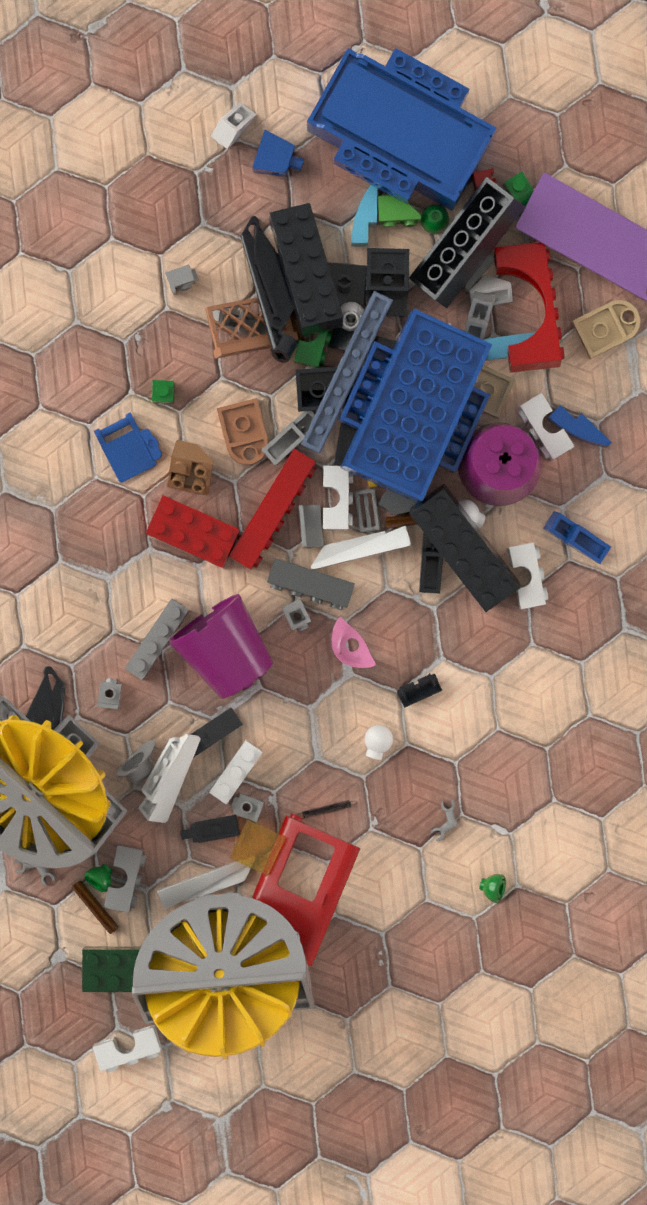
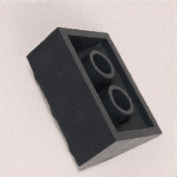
M338 367L295 369L298 412L318 410ZM350 390V392H349V394H348V396H347V398H346V400H345V402H344V404H343V406H342L341 409L344 408V406H345V404H346V402H347V399H348V397H349V395H350V393H351V390Z

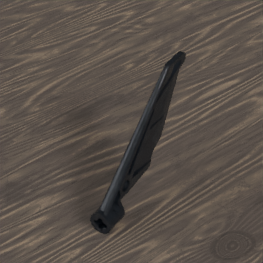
M252 216L240 236L270 341L271 354L277 361L286 363L290 360L298 344L295 338L282 333L294 307L279 255L260 228L259 219L256 216ZM250 225H255L254 238L248 229Z
M46 666L43 670L44 678L26 713V717L31 722L40 725L46 720L51 721V729L54 730L63 720L65 685L53 668ZM48 674H52L56 679L53 690L51 689Z

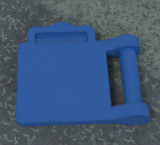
M131 412L126 414L125 418L101 430L99 428L94 430L116 477L121 483L156 466V460L162 457L158 439L152 435L149 429L140 431ZM131 425L132 431L106 443L104 437Z

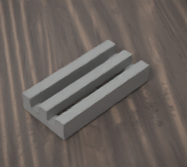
M375 488L354 491L360 533L381 530ZM368 493L372 494L376 526L371 525ZM361 494L364 497L367 527L363 528L359 497Z

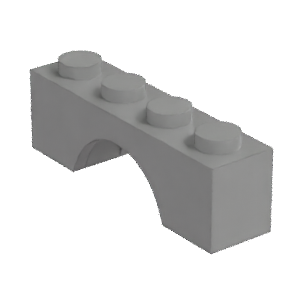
M171 598L124 669L139 679L144 680L190 610Z

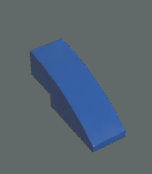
M560 405L547 418L558 429H564L569 436L580 441L601 447H608L612 443L582 413L575 419Z
M553 511L543 527L545 531L598 564L602 563L611 548L610 545L556 511Z

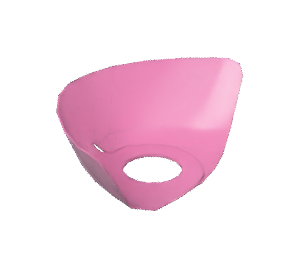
M339 617L332 633V649L336 657L344 664L352 667L370 668L375 666L376 663L363 638L342 617ZM350 638H354L359 642V647L354 652L346 648V641Z

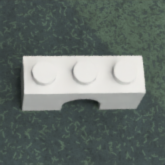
M542 393L519 407L520 412H518V415L523 423L527 422L530 426L529 433L534 441L538 440L541 444L540 451L545 459L549 458L552 461L575 447L564 429L557 433H549L543 428V418L553 410Z
M324 466L323 488L336 490L339 493L340 501L335 507L323 508V530H348V525L352 526L353 513H348L349 505H353V492H349V484H353V474L341 469V466Z
M534 542L508 547L511 569L522 567L530 575V581L527 586L516 591L519 610L546 605L545 600H548V592L546 587H542L541 581L544 579L543 568L538 566L537 559H540L539 547H535Z
M245 740L209 793L227 804L263 751L248 740Z
M155 1024L134 1031L135 1047L131 1050L120 1049L115 1037L95 1043L93 1050L100 1071L112 1072L118 1069V1065L126 1063V1066L138 1063L140 1058L146 1057L148 1060L159 1056L158 1053L161 1052L162 1046Z

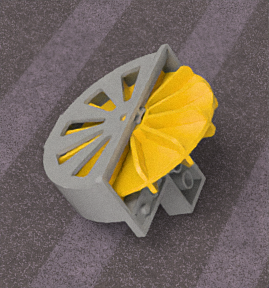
M3 695L0 696V851L19 861L39 867L64 868L77 865L93 856L128 811L105 790L102 779L105 777L104 770H96L88 759L100 743L70 715L52 730L51 721L46 720L42 725L31 722Z
M239 893L205 894L173 910L151 930L144 940L135 962L132 997L144 1023H155L168 1040L189 1054L194 1053L202 1056L228 1059V1056L247 1052L259 1045L263 1047L265 1042L280 1030L287 1019L290 1020L292 1011L315 1009L311 991L310 971L302 944L294 928L278 911L269 905L253 898L240 896Z

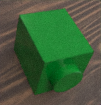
M153 380V404H174L175 382Z

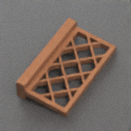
M257 297L205 308L215 350H213L215 359L271 348L267 332L262 335L255 330L259 322L265 325L262 312L258 316L250 310L253 303L259 304ZM234 307H239L245 311L241 319L231 314ZM219 310L225 314L221 323L214 319L212 311ZM247 313L256 319L252 328L243 322ZM228 317L238 323L234 331L224 326ZM289 317L286 323L287 330L282 331V333L292 336L297 341L299 340L297 331H293ZM240 325L249 331L246 338H241L236 334ZM221 329L231 335L227 342L220 343L218 333Z

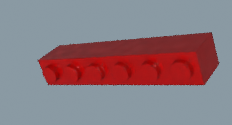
M295 448L293 449L229 555L230 558L250 570L253 567L257 568L263 559L260 556L262 551L270 548L274 541L271 538L273 533L280 531L284 524L282 518L285 513L290 514L294 508V498L296 495H302L306 488V485H304L307 477L311 479L317 470V467L314 466L316 464L315 460Z

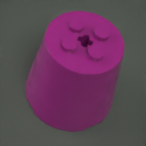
M509 423L487 424L474 431L458 466L459 477L466 490L478 501L492 506L511 505L525 498L536 486L541 473V455L533 438L523 429ZM503 454H506L507 458L510 459L506 464H502V460H499V457H502Z
M239 594L232 595L212 607L214 611L203 617L201 614L179 630L169 642L221 699L233 696L241 689L243 691L254 684L253 681L264 676L273 665L263 640Z

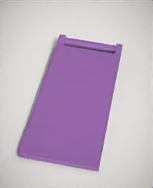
M543 173L515 225V229L647 303V293H645L647 290V230L547 173Z

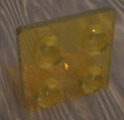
M247 819L230 855V859L260 873L269 875L285 841V837Z

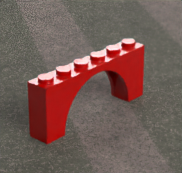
M540 242L495 247L494 262L496 275H511L525 280L537 290L545 307V318L538 331L527 340L508 346L507 356L510 373L560 367L561 361L565 359L564 348L559 345V340H562L561 327H557L556 320H559L558 307L554 308L553 303L556 300L555 288H551L550 282L553 281L552 268H548L550 250L546 249L545 245Z

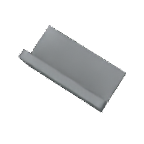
M320 504L299 505L302 547H323Z

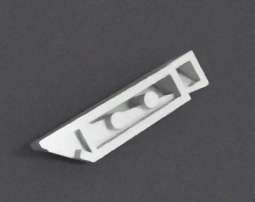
M406 526L388 533L383 531L324 545L312 564L311 570L410 547L411 542Z
M185 734L184 737L169 739L141 790L146 798L138 809L148 821L161 823L168 821L201 738L199 736Z
M252 855L158 889V896L166 910L183 900L187 902L199 896L245 881L256 856Z

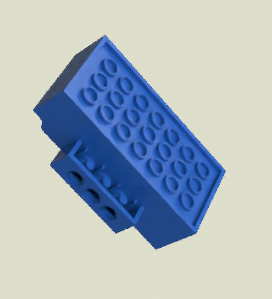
M348 48L307 120L308 132L339 148L334 157V164L405 204H408L414 191H417L451 211L457 205L473 173L492 142L496 127L461 108L469 94L470 89L397 48L394 49L386 66Z
M414 308L409 313L393 349L374 342L368 352L338 419L339 422L357 429L340 468L400 496L409 497V500L416 503L423 501L438 467L451 473L457 471L491 395L475 388L474 385L492 344Z

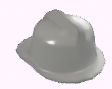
M149 740L142 744L117 769L116 775L118 777L125 776L134 785H138L145 780L153 769V761L150 755L155 748V741Z

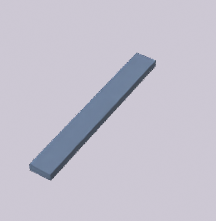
M375 291L373 292L301 445L321 453L393 302L392 299Z

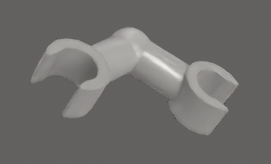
M452 799V806L449 809L444 807L443 801L441 802V807L446 813L447 822L441 827H435L431 830L430 834L436 830L441 832L440 838L436 841L442 840L445 833L457 826L453 810L454 801Z
M19 860L14 861V863L20 862L23 864V869L16 870V873H22L30 868H37L42 876L41 882L43 885L47 886L45 876L47 875L51 876L53 881L56 880L54 873L49 872L45 867L30 865Z

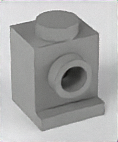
M189 264L165 272L173 295L177 294L176 290L178 289L180 291L191 289L192 284L199 281L196 270H191Z
M301 599L282 607L292 631L297 629L298 632L309 628L308 623L311 622V619ZM300 613L302 616L301 620H294V614Z
M106 678L105 682H100L97 707L120 709L123 684H118V679ZM109 689L114 693L111 698L106 696V691Z
M240 793L239 797H234L231 808L234 809L233 814L257 823L264 801ZM248 803L251 809L244 811L243 804Z

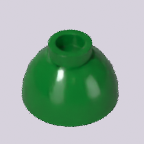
M430 205L421 214V225L424 230L431 234H439L446 230L449 225V214L440 205Z
M102 864L101 867H93L84 873V877L96 890L107 892L108 887L111 886L112 879L110 874L112 870L107 865Z
M494 874L487 879L482 878L479 889L484 892L490 901L498 903L505 892L506 878L503 874Z

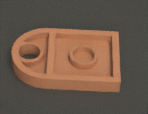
M257 398L216 408L226 447L231 458L242 465H253L261 461L265 456L262 449L268 444V438ZM248 448L256 451V456L252 460L244 457V452Z

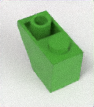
M391 195L378 196L379 225H383L384 228L396 227V224L413 227L417 226V223H421V214L409 203L405 204Z

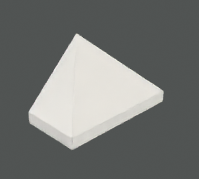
M485 275L469 290L471 303L475 291L495 296L493 305L513 302L511 283L489 275Z

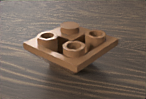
M176 440L171 456L167 487L208 496L214 462L197 444Z

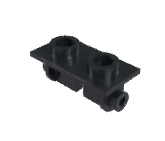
M429 673L427 676L418 679V684L411 682L405 686H400L397 694L404 708L443 691L435 673L432 675Z

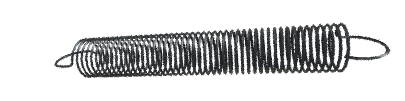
M342 801L316 810H305L300 814H303V819L329 811L325 813L328 814L351 807V802Z

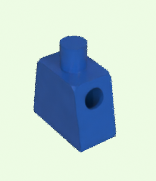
M264 130L252 170L255 173L286 177L289 168L301 171L304 159L293 156L295 145Z

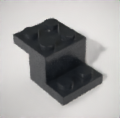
M367 248L365 309L375 291L393 300L385 317H407L410 249Z

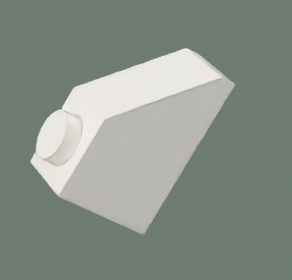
M239 102L220 119L211 137L228 149L239 139L257 114Z

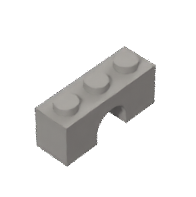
M123 844L117 846L113 866L124 869L128 879L123 886L111 885L108 887L104 908L129 913L131 908L135 909L137 896H134L136 887H140L142 876L138 874L140 867H144L147 856L143 854L144 849Z

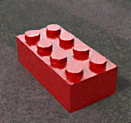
M162 495L146 531L147 535L224 569L240 533V529Z

